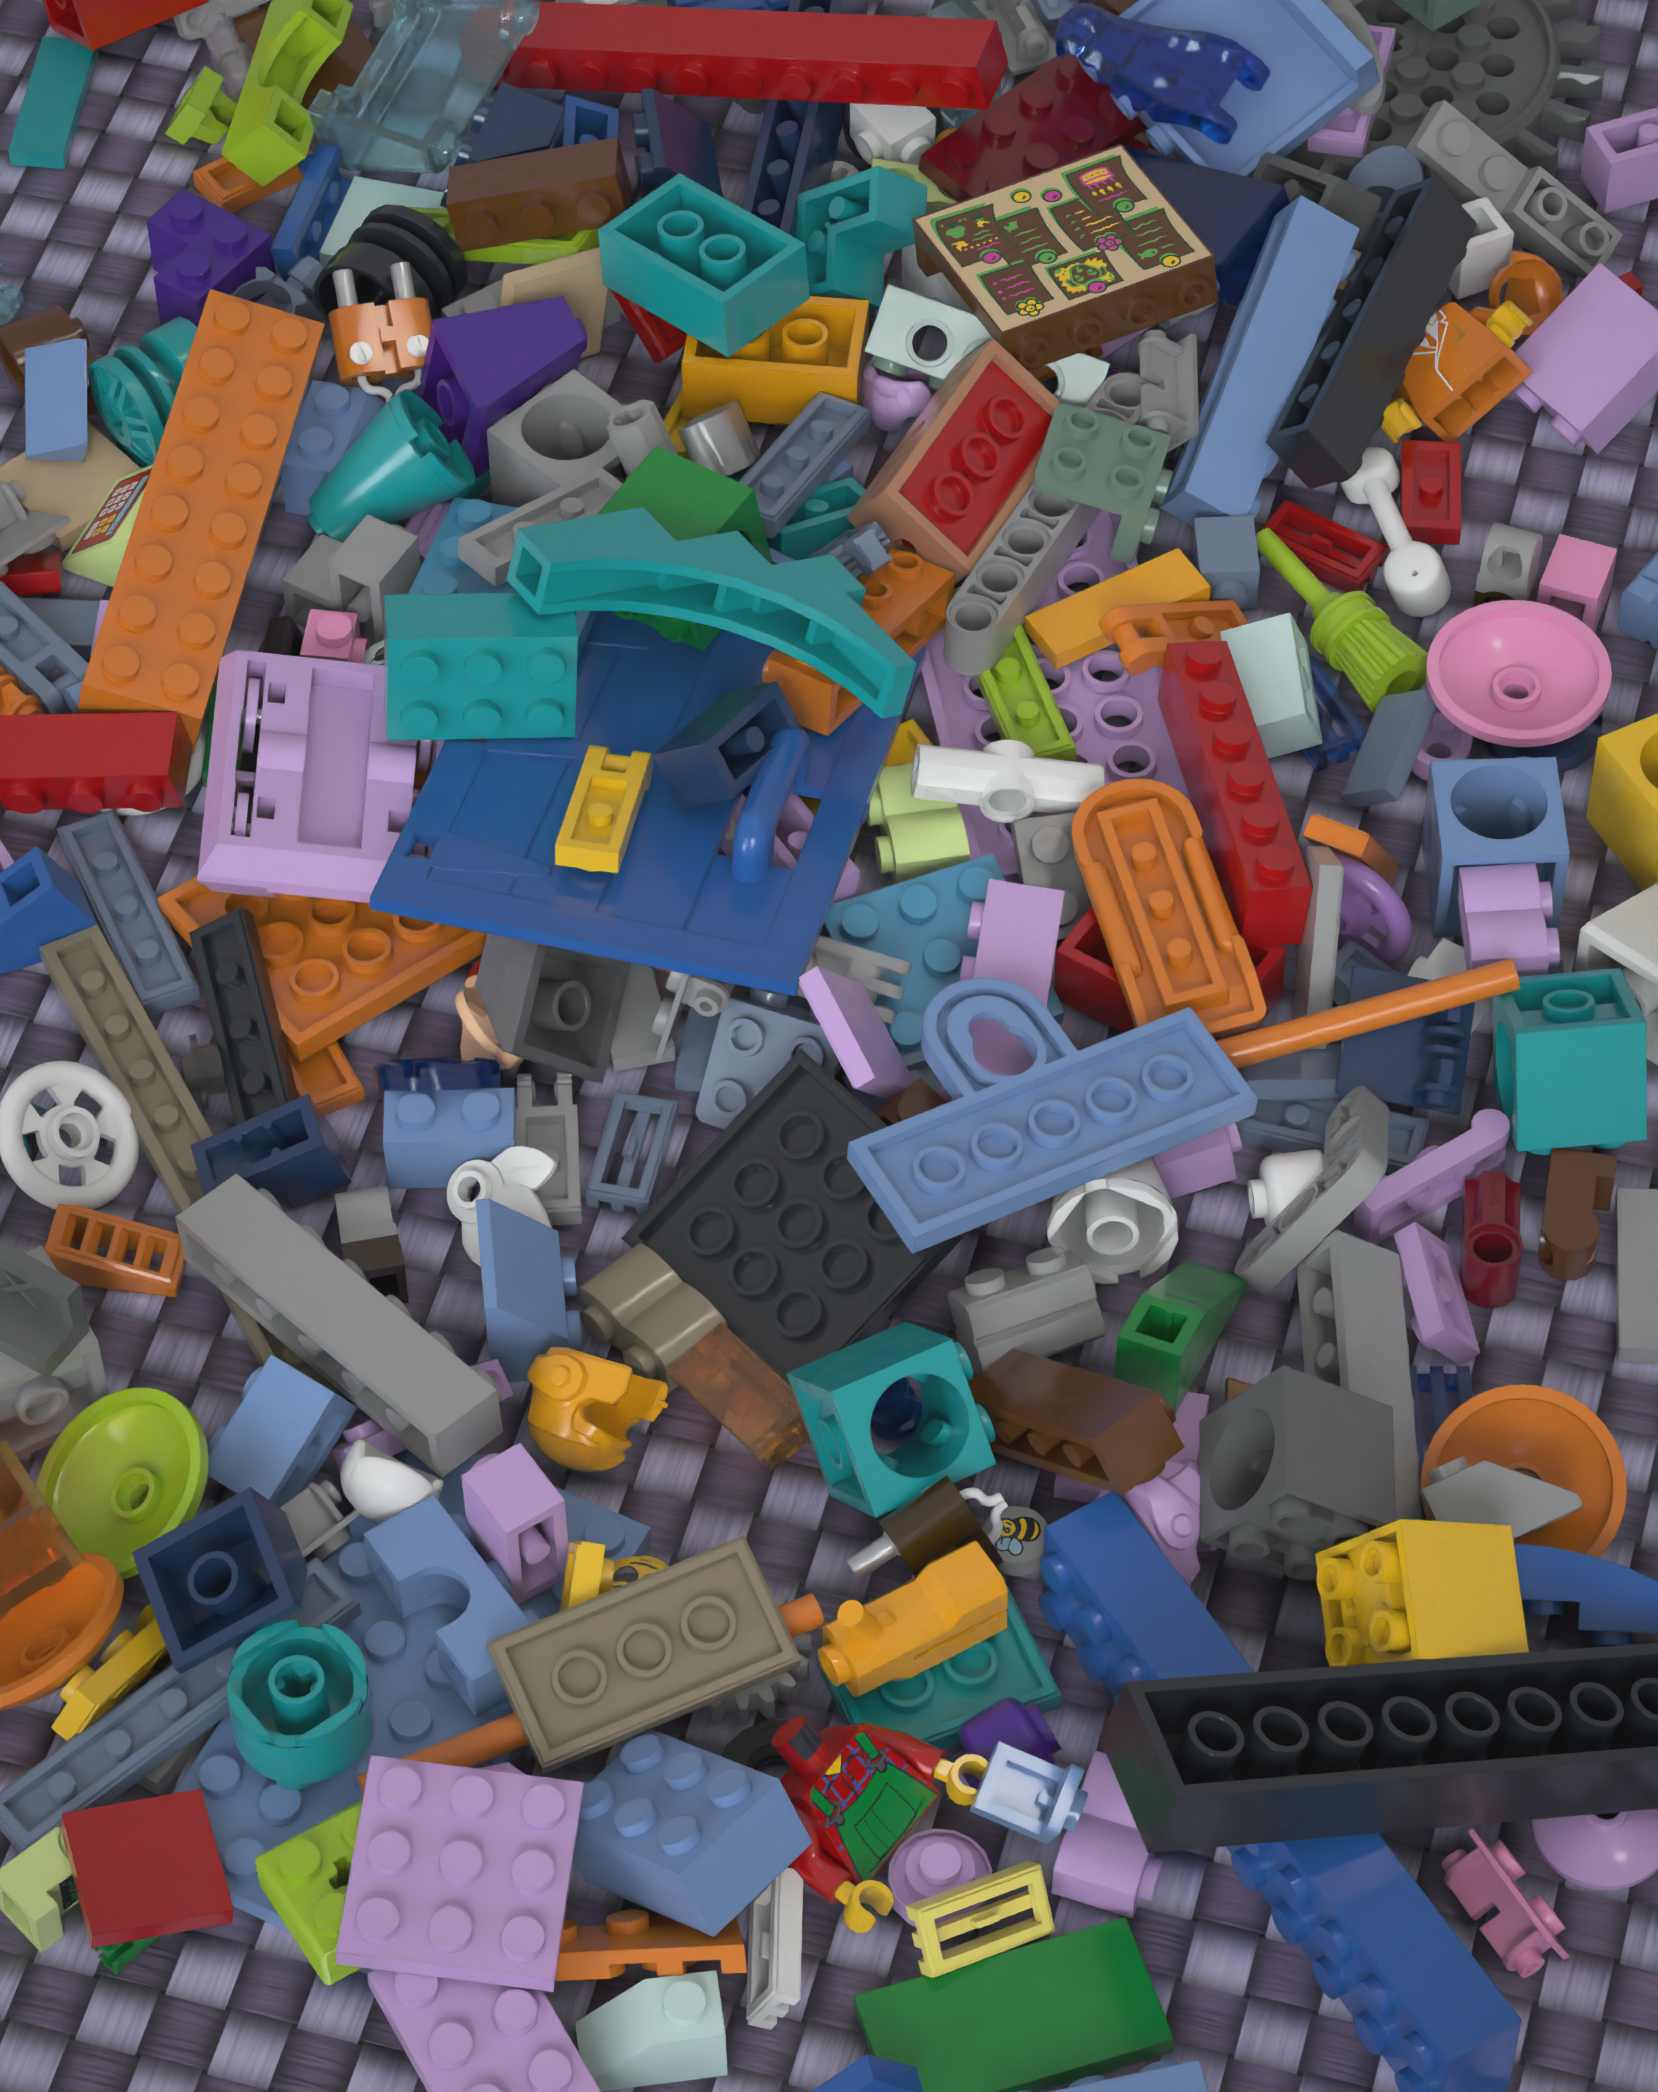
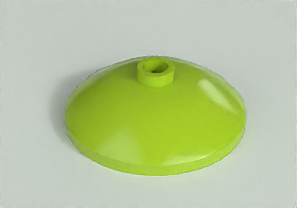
M129 1388L109 1394L92 1403L65 1427L44 1460L36 1483L33 1500V1519L36 1535L40 1546L50 1561L72 1554L93 1553L109 1559L121 1574L123 1580L139 1574L132 1552L193 1519L201 1503L207 1482L209 1455L203 1428L195 1414L185 1404L166 1392L152 1388Z

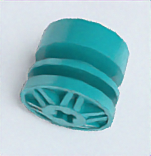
M180 316L142 336L139 348L126 344L114 351L113 356L106 355L89 365L88 380L98 412L121 450L141 469L154 464L197 331V327L190 320Z

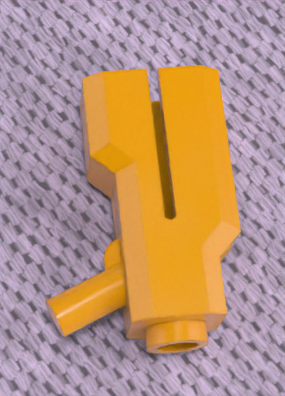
M971 1541L928 1563L915 1579L864 1605L856 1600L844 1602L839 1607L838 1618L822 1626L823 1647L817 1650V1654L824 1673L834 1686L844 1683L853 1697H859L890 1680L903 1681L912 1678L1007 1629L1006 1609H1008V1590L1004 1578L979 1543Z

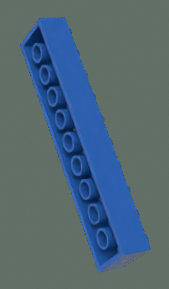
M1109 1492L1045 1526L1044 1555L1040 1559V1567L1043 1573L1042 1594L1038 1597L1040 1609L1048 1624L1056 1632L1062 1630L1066 1632L1076 1646V1654L1084 1672L1093 1682L1102 1681L1114 1697V1705L1127 1681L1254 1672L1117 1493ZM1379 1833L1226 1846L1231 1853L1232 1865L1240 1881L1250 1891L1259 1890L1271 1906V1915L1281 1936L1290 1945L1297 1943L1312 1961V1971L1322 1991L1332 2000L1339 1998L1353 2016L1354 2029L1363 2046L1373 2055L1380 2053L1395 2072L1394 2077L1399 2092H1503L1509 2088L1522 2019Z

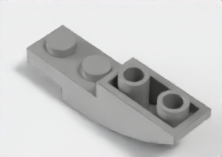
M1446 100L1432 105L1406 150L1442 178L1440 182L1460 205L1486 196L1514 232V242L1583 279L1599 263L1602 265L1606 264L1623 236L1620 231L1541 166L1528 169Z

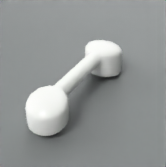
M1367 447L1362 455L1363 463L1354 476L1340 484L1346 497L1351 502L1370 504L1391 552L1385 560L1383 574L1394 603L1400 611L1409 616L1425 617L1433 615L1444 607L1450 597L1451 583L1448 573L1437 551L1426 543L1413 541L1391 495L1401 480L1400 471L1393 455L1384 448Z

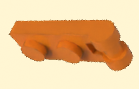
M1235 600L1122 605L1105 613L1099 621V627L1106 639L1112 643L1116 642L1121 651L1118 659L1129 675H1138L1152 667L1163 666L1167 643L1195 642L1199 640L1221 641V631L1249 624Z

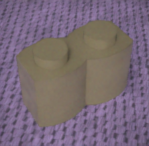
M641 1243L579 1287L583 1309L580 1312V1319L590 1336L600 1344H605L609 1341L615 1348L622 1351L626 1366L632 1368V1374L667 1383L668 1393L729 1348L727 1324L720 1312L699 1291L689 1284L682 1282L675 1271L657 1253Z

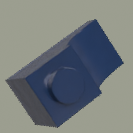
M309 1094L190 1145L204 1195L237 1173L257 1191L260 1188H264L276 1199L286 1201L292 1208H295L352 1183L337 1133Z

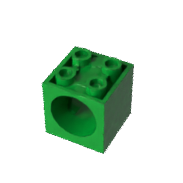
M657 445L596 514L644 507L676 541L738 530L773 565L754 489ZM612 611L622 619L631 620L633 618L656 629L660 635L671 642L678 643L682 641L701 651H704L722 630L674 617L629 611Z

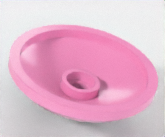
M1502 600L1484 603L1456 615L1439 630L1433 639L1426 664V681L1431 698L1437 708L1450 722L1476 738L1512 747L1549 745L1568 739L1583 731L1603 710L1609 696L1612 678L1608 653L1598 636L1585 623L1556 607L1525 600Z

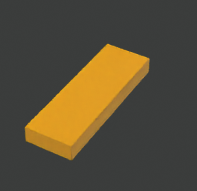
M1176 548L1025 616L1024 631L1054 668L1059 669L1114 644L1106 639L1099 627L1101 617L1111 609L1122 605L1209 601L1211 586L1182 551Z

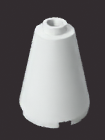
M1149 1157L1054 1196L1046 1230L1051 1247L1062 1248L1065 1252L1070 1250L1086 1262L1091 1270L1094 1282L1115 1284L1119 1283L1118 1275L1139 1271L1140 1278L1153 1274L1170 1259L1178 1242V1217L1152 1157Z

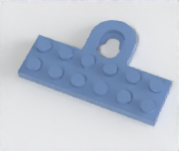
M989 977L970 978L953 983L941 990L929 1003L923 1019L921 1036L923 1055L929 1067L953 1101L848 1142L847 1160L910 1252L914 1254L1255 1115L1258 1097L1191 1007L1078 1051L1046 1006L1032 992L1016 983L1003 979ZM980 1019L1000 1022L1008 1032L1014 1033L1031 1055L1034 1062L1032 1067L1021 1074L1012 1076L996 1075L982 1068L976 1062L972 1053L974 1038L969 1031L971 1024Z

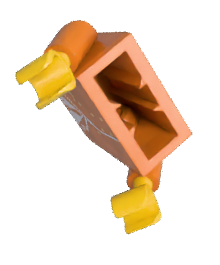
M1510 300L1501 304L1497 309L1477 306L1469 312L1465 311L1457 303L1452 302L1444 305L1438 312H1433L1425 328L1426 336L1423 342L1415 349L1404 371V381L1394 391L1393 401L1387 405L1383 413L1384 421L1380 427L1391 442L1396 444L1403 433H1409L1414 429L1420 428L1423 425L1420 420L1444 442H1454L1533 373L1530 367L1511 349L1515 344L1513 340L1519 338L1524 328L1530 327L1533 321Z

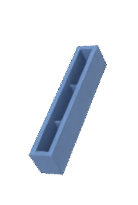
M1302 195L1275 215L1200 404L1199 435L1185 442L1170 480L1163 505H1160L1161 509L1192 526L1194 518L1247 515H1254V518L1256 517L1262 502V498L1257 495L1262 479L1269 476L1279 460V456L1269 447L1266 441L1314 348L1319 333L1323 331L1337 303V300L1333 299L1338 284L1346 279L1355 264L1357 253L1352 248L1360 228Z

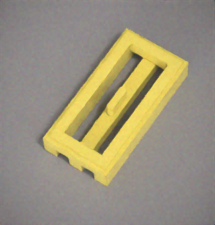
M1029 1860L906 1905L908 1919L914 1921L917 1931L912 1933L914 1946L920 1948L923 1954V1958L918 1960L920 1972L931 1978L1056 1932L1041 1865ZM1028 1886L1026 1891L935 1924L934 1919L1017 1888ZM1033 1908L1034 1917L941 1951L939 1943L941 1941L976 1928L985 1927L1000 1921V1919Z

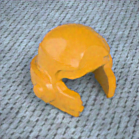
M550 1347L546 1354L536 1355L527 1372V1379L532 1383L533 1387L527 1416L529 1433L540 1450L562 1467L583 1472H600L612 1469L625 1460L626 1455L624 1452L632 1446V1442L626 1437L629 1428L640 1420L655 1421L663 1408L668 1407V1403L665 1402L669 1389L667 1383L632 1374L633 1370L631 1367L570 1348Z

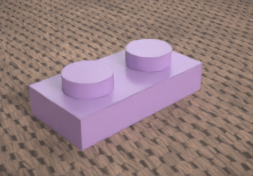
M1416 1222L1394 1233L1400 1255L1402 1283L1410 1293L1415 1312L1411 1316V1325L1418 1340L1427 1349H1435L1458 1365L1480 1354L1451 1246Z

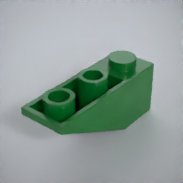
M1186 1260L1142 1293L1117 1336L1114 1378L1143 1388L1155 1389L1167 1399L1176 1414L1247 1289V1281L1238 1276Z

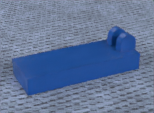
M318 145L315 154H307L305 159L297 163L301 175L304 177L270 248L282 279L285 282L290 277L287 273L300 259L309 255L320 262L319 252L353 179H342L337 167L342 155L339 145Z

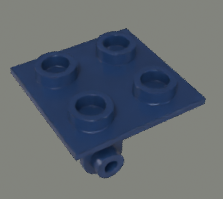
M1353 966L1347 1004L1431 980ZM1475 1002L1342 1039L1335 1093L1347 1095L1354 1088L1364 1085L1384 1102L1460 1115Z

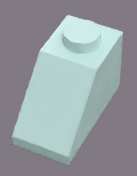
M717 1970L684 1974V1976L673 1975L644 1979L575 2022L579 2054L600 2091L728 2075L726 2033Z

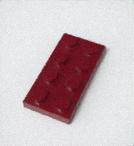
M1069 46L991 103L988 110L980 111L921 154L918 170L953 199L960 202L1119 144L1124 145L1131 138H1134L1146 129L1147 126L1138 116L1133 120H1129L1120 111L1111 97V93L1114 91L1103 78L1097 83L1093 81L1077 59V55L1080 52Z

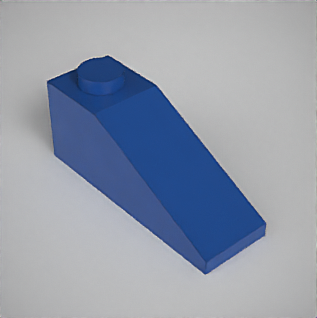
M38 846L34 847L0 873V975L42 962L40 946L97 924L81 884Z

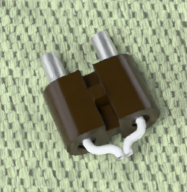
M946 1475L880 1520L879 1524L884 1530L883 1536L846 1561L858 1579L861 1580L896 1555H899L912 1573L911 1580H913L928 1563L971 1541H977L995 1567L1003 1563V1560L993 1543L999 1539L1002 1533L1003 1524L1000 1516L1008 1505L999 1492L993 1496H987L977 1488H966L959 1492ZM975 1498L982 1505L994 1506L990 1514L993 1528L988 1535L981 1528L982 1526L965 1500Z

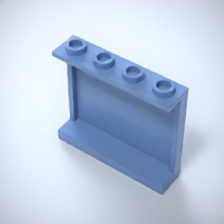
M1139 0L1093 37L1082 26L1075 30L1082 51L1077 55V59L1089 77L1096 83L1103 78L1114 90L1111 93V97L1120 111L1129 120H1133L1138 116L1149 128L1145 131V134L1155 150L1165 159L1172 154L1183 166L1180 169V174L1191 190L1199 197L1207 193L1220 208L1249 186L1260 158L1266 152L1286 157L1380 82L1374 56L1322 0Z

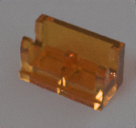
M722 1322L667 1370L670 1378L679 1387L681 1386L682 1389L701 1404L749 1450L752 1456L758 1461L761 1460V1463L770 1471L788 1460L810 1440L792 1387Z

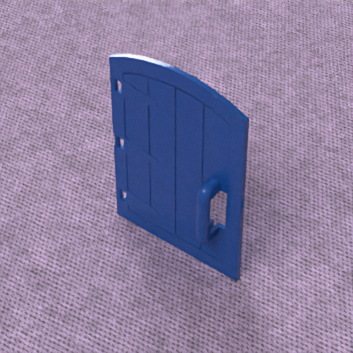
M599 611L581 654L577 657L575 737L485 739L484 743L466 739L445 740L370 895V909L796 996L800 987L798 977L805 974L857 835L868 815L870 801L924 663L926 646L912 657L917 664L902 715L881 719L863 703L828 737L801 725V729L780 728L775 731L769 743L770 747H775L762 764L754 781L749 784L752 786L738 818L734 833L732 857L717 853L743 790L731 799L681 809L653 757L651 783L649 789L644 792L619 873L591 872L580 868L555 865V844L589 745L609 747L610 754L631 756L632 751L654 754L724 693L766 684L762 681L763 667L768 656L775 650V648L722 629L707 648L701 651L682 641L678 643L671 642L660 635L656 629L633 618L625 620L615 615L612 611ZM793 787V794L822 800L794 869L774 866L773 856L776 827ZM416 843L434 848L429 859L410 857Z

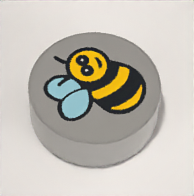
M1009 1506L1001 1513L1002 1533L999 1539L993 1543L1003 1560V1563L996 1568L1005 1575L1024 1576L1040 1568V1559L1044 1555V1530L1048 1524L1038 1512L1030 1508ZM990 1516L983 1526V1531L986 1535L993 1528Z

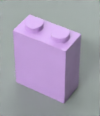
M1599 263L1515 352L1530 367L1533 373L1513 389L1511 393L1534 414L1541 407L1550 413L1554 418L1550 421L1549 425L1571 446L1575 447L1582 441L1595 453L1599 454L1658 392V310L1604 265Z

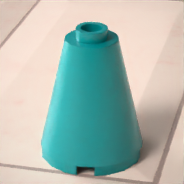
M407 389L391 396L311 495L308 502L312 512L307 515V518L318 536L324 534L343 543L367 514L388 524H395L464 493L469 486L475 483L476 477L473 466L463 447L457 439L450 444L448 443L445 436L438 429V427L444 424V421L422 398Z

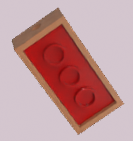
M994 338L990 339L953 367L846 519L855 527L877 521L882 531L885 532L886 537L890 540V546L885 548L887 552L892 548H896L901 551L917 554L925 561L955 572V584L969 576L1033 484V475L1055 408L1061 402Z

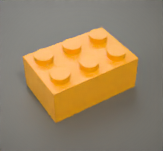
M809 296L810 299L730 357L723 355L687 334L682 359L683 417H698L738 400L746 421L790 425L819 392L860 405L863 369L867 365L868 353L864 351L869 334V300Z

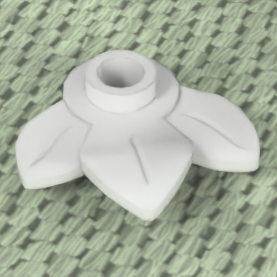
M525 1146L510 1147L491 1162L480 1159L470 1160L460 1165L452 1174L447 1186V1203L452 1214L462 1221V1245L469 1258L477 1265L481 1266L476 1213L477 1199L489 1198L552 1228L542 1203L534 1193L549 1180L557 1167V1162L548 1154ZM478 1181L480 1184V1193L478 1197L471 1202V1191L475 1183Z

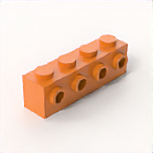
M892 548L887 552L892 556L891 561L869 577L862 573L859 579H857L866 588L861 608L912 658L945 628L946 610L953 599L956 573L925 561L912 552ZM777 649L771 652L763 667L762 681L764 683L778 682L799 725L827 737L863 704L853 693L814 667Z

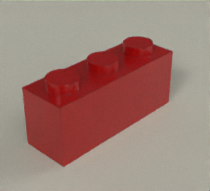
M178 712L0 715V801L5 811L13 810L22 814H36L42 810L73 809L82 813H95L101 809L122 808L154 812L161 808L184 807L193 744Z

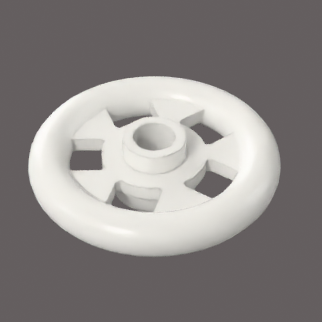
M52 1061L28 1069L9 1086L0 1103V1156L7 1172L18 1187L28 1196L49 1208L56 1209L59 1203L89 1209H96L106 1205L115 1199L128 1185L135 1172L139 1158L140 1140L130 1116V1104L120 1089L109 1078L87 1065L71 1061ZM47 1090L57 1106L51 1108L40 1117L30 1101L40 1092ZM81 1091L100 1105L101 1109L96 1117L86 1109L74 1105V1101ZM59 1129L65 1130L70 1135L72 1141L70 1148L62 1141ZM29 1133L36 1134L37 1145L44 1159L31 1161L24 1146L23 1135ZM100 1137L114 1142L113 1156L109 1165L94 1159ZM79 1167L81 1170L82 1186H67L59 1183V1168L75 1169Z

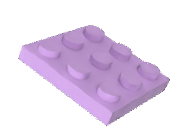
M370 1755L336 1949V1964L554 1992L582 1808L584 1782Z

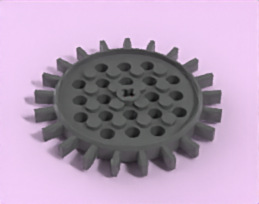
M1391 0L1361 1L1354 7L1364 18L1367 25L1396 28L1395 45L1385 78L1386 92L1384 101L1375 114L1364 156L1384 146L1398 145L1407 148L1432 105L1446 100L1529 169L1541 166L1554 177L1557 171L1559 150L1537 136L1543 130L1584 144L1586 127L1590 125L1591 112L1556 101L1555 97L1601 101L1605 69L1560 64V61L1598 57L1601 38L1599 25L1554 28V22L1577 15L1579 0H1482L1480 5L1432 32ZM1308 139L1284 157L1346 181L1353 168L1363 159L1307 151ZM1420 161L1424 176L1423 180L1434 176L1439 181L1442 180V178Z

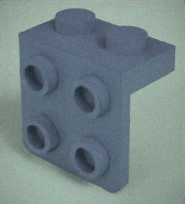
M751 987L750 992L743 991L730 995L729 1003L720 1015L696 1105V1116L701 1122L725 1129L800 1049L804 1050L835 1079L837 1078L840 1062L811 1007L810 1010L787 1004L789 995Z

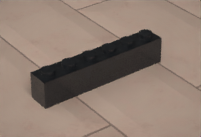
M1436 176L1393 191L1266 441L1269 447L1309 489L1333 482H1345L1360 469L1363 463L1362 455L1372 435L1382 425L1384 421L1383 413L1394 391L1404 381V371L1415 349L1423 342L1426 336L1425 328L1435 308L1445 298L1447 293L1446 286L1456 266L1466 256V246L1477 223Z

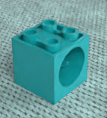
M1620 968L1518 977L1521 989L1492 997L1494 1097L1500 1111L1510 1121L1509 1133L1517 1152L1528 1151L1538 1155H1549L1553 1148L1563 1149L1564 1147L1592 1145L1601 1149H1615L1624 1146L1630 1141L1647 1140L1646 1020Z
M905 1321L786 1373L830 1496L874 1518L901 1507L920 1494L926 1487L933 1485L946 1475L952 1483H955L996 1465L989 1444L995 1441V1431L985 1409L980 1404H975L967 1382L973 1379L971 1362L962 1345L957 1341L953 1342L952 1338ZM909 1376L918 1381L922 1393L923 1406L919 1424L911 1438L902 1447L887 1455L875 1451L871 1439L870 1425L874 1407L880 1396L891 1384L903 1377Z

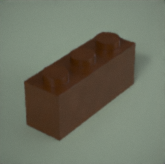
M618 137L452 166L449 168L446 207L461 252L602 228L629 209L631 185Z

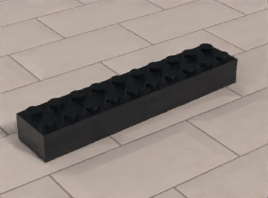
M1658 1643L1127 1681L1099 1738L1148 1853L1658 1809Z

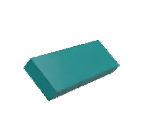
M42 37L8 149L10 165L54 169L66 168L98 60V49L91 51L72 39Z

